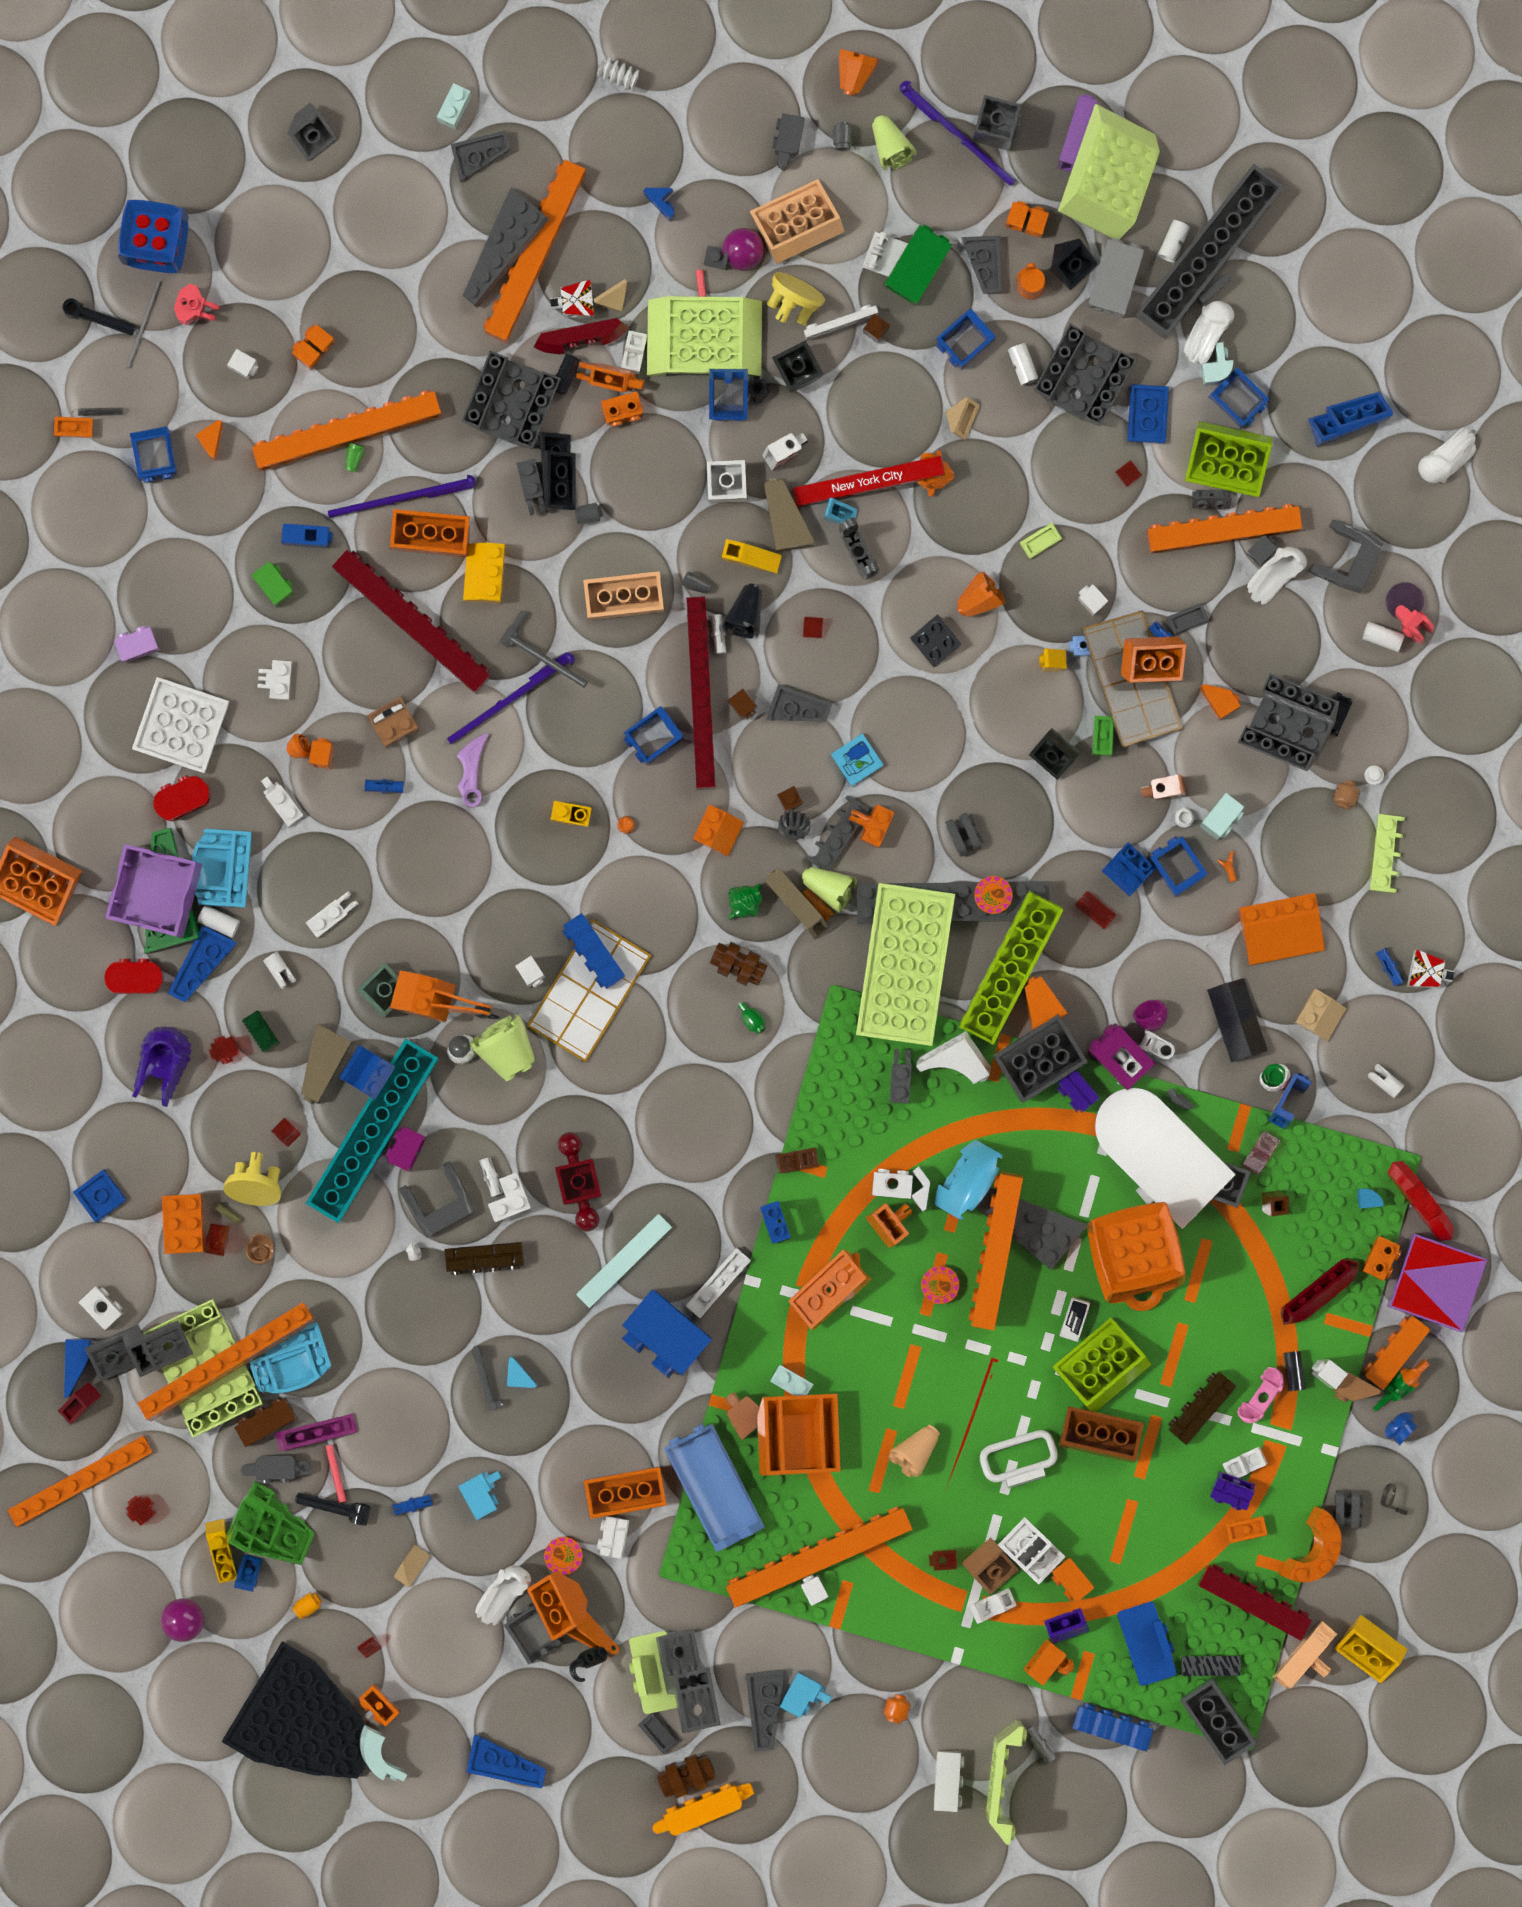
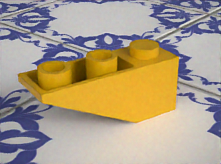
M726 539L721 558L722 561L777 574L782 555L749 544Z
M225 1519L206 1523V1538L219 1583L236 1580L237 1577L232 1547L227 1541L226 1535L228 1530Z

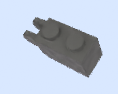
M782 113V118L777 119L776 130H779L778 137H774L772 148H775V154L778 155L777 166L781 170L788 168L790 157L794 158L799 154L805 117Z
M535 459L516 463L530 516L534 515L535 512L531 501L539 500L540 511L542 513L546 512L543 490Z
M894 1049L889 1103L909 1104L912 1067L910 1065L911 1050L907 1049L905 1052L906 1064H898L900 1052L899 1049Z

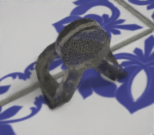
M1392 1483L1387 1484L1382 1493L1380 1504L1383 1507L1395 1510L1396 1513L1407 1516L1408 1511L1392 1506L1396 1495V1485ZM1392 1488V1496L1389 1500V1505L1385 1504L1387 1494Z

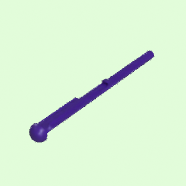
M903 81L900 84V92L933 122L936 119L950 133L959 137L963 141L961 142L962 145H965L1009 186L1013 185L1015 180L910 86L912 82Z
M467 475V479L328 510V516L332 518L379 506L393 505L395 502L427 495L428 498L472 489L476 484V480L472 475Z
M565 652L555 661L563 666L568 663L572 666L575 658L572 653ZM548 665L529 677V682L511 693L504 700H499L496 705L456 731L447 740L450 744H453L557 671Z

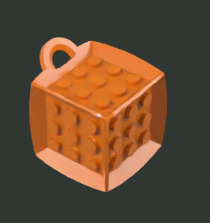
M1166 1202L1150 1203L1122 1209L1092 1219L1088 1223L1087 1231L1094 1267L1107 1303L1126 1302L1133 1310L1146 1311L1152 1309L1161 1301L1164 1292L1172 1290L1185 1282L1186 1274L1180 1242ZM1152 1291V1296L1146 1301H1138L1134 1296Z

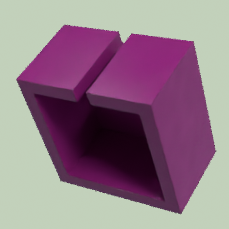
M404 1126L402 1130L398 1129L394 1136L396 1140L394 1147L390 1146L385 1155L388 1157L387 1162L410 1172L418 1157L416 1153L420 1152L427 1137Z

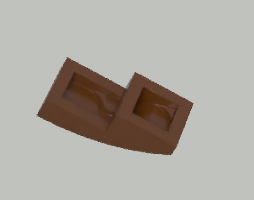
M816 1147L775 1155L778 1174L819 1166Z

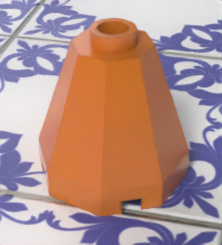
M840 49V89H844V94L855 96V93L860 94L877 68L879 59Z
M984 571L973 578L957 601V610L962 616L971 617L1001 607L1006 603L1000 589L995 588V582Z

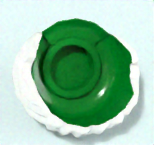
M1271 1064L1260 1074L1261 1085L1264 1089L1271 1092H1279L1287 1086L1290 1080V1070L1283 1064Z

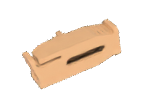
M1320 1620L1272 1677L1286 1689H1291L1311 1666L1324 1678L1328 1675L1331 1668L1318 1657L1337 1633Z

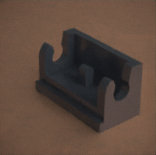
M1339 692L1333 698L1339 701L1335 725L1330 733L1338 736L1353 703L1350 697L1346 698Z

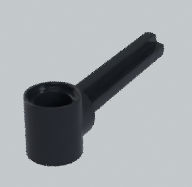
M69 298L63 303L64 314L70 319L79 320V318H83L130 336L135 332V325L85 308L83 303L73 298ZM71 304L77 306V310L73 313L67 312V307Z
M297 1493L295 1498L296 1504L349 1517L351 1523L367 1526L371 1510L369 1505L353 1503L350 1506L303 1493Z

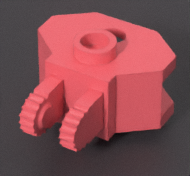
M188 284L179 291L174 310L179 322L189 325L196 319L201 320L202 318L215 322L216 317L212 314L204 313L205 307L219 310L220 306L206 301L202 297L198 286Z
M1398 605L1395 609V616L1402 622V632L1416 643L1421 645L1424 642V637L1419 632L1421 627L1431 634L1434 632V625L1423 612H1417L1416 610L1411 612L1402 605Z

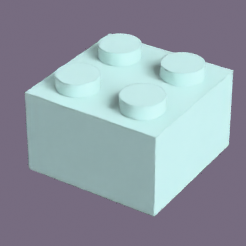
M1225 793L1199 826L1216 840L1220 837L1224 839L1232 829L1230 824L1232 822L1236 824L1244 814L1242 812L1244 806Z

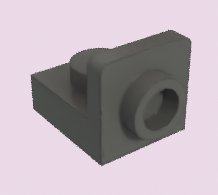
M708 246L704 265L726 270L727 265H730L727 250L723 257L721 248Z

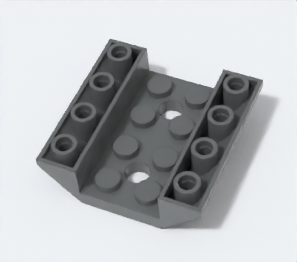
M1070 323L1033 390L1049 403L1082 421L1101 426L1137 359L1121 350L1119 353L1087 336L1086 331ZM1091 356L1096 357L1099 361L1098 365H1089L1088 358ZM1071 390H1078L1080 397L1072 399L1070 397Z
M489 351L462 422L480 432L508 443L533 449L561 378L544 371L540 373L509 361L508 357ZM521 380L525 383L522 390L514 388L516 381ZM502 416L510 417L511 421L508 425L500 423Z
M1270 673L1262 689L1265 695L1250 727L1245 725L1238 743L1308 771L1319 759L1335 725L1339 701ZM1273 715H1279V721L1276 724L1270 723V718ZM1307 729H1313L1314 731L1313 736L1310 738L1304 737V732Z

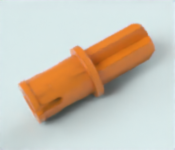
M809 888L802 892L804 897L826 922L835 914Z

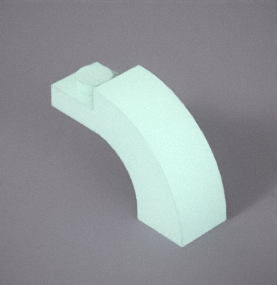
M364 1725L360 1737V1750L367 1766L382 1780L387 1775L388 1778L394 1781L399 1779L404 1782L407 1777L406 1772L382 1758L381 1747L385 1739L383 1734Z

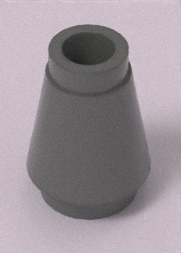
M687 571L682 582L685 589L706 594L711 587V583L695 572Z

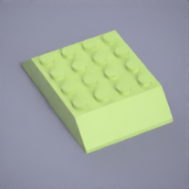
M1095 104L1058 212L1110 238L1120 239L1136 222L1160 150L1156 135Z

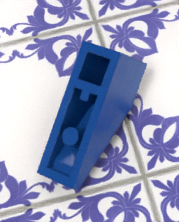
M91 1339L65 1340L64 1398L71 1397L90 1361L85 1348L93 1345L91 1344Z

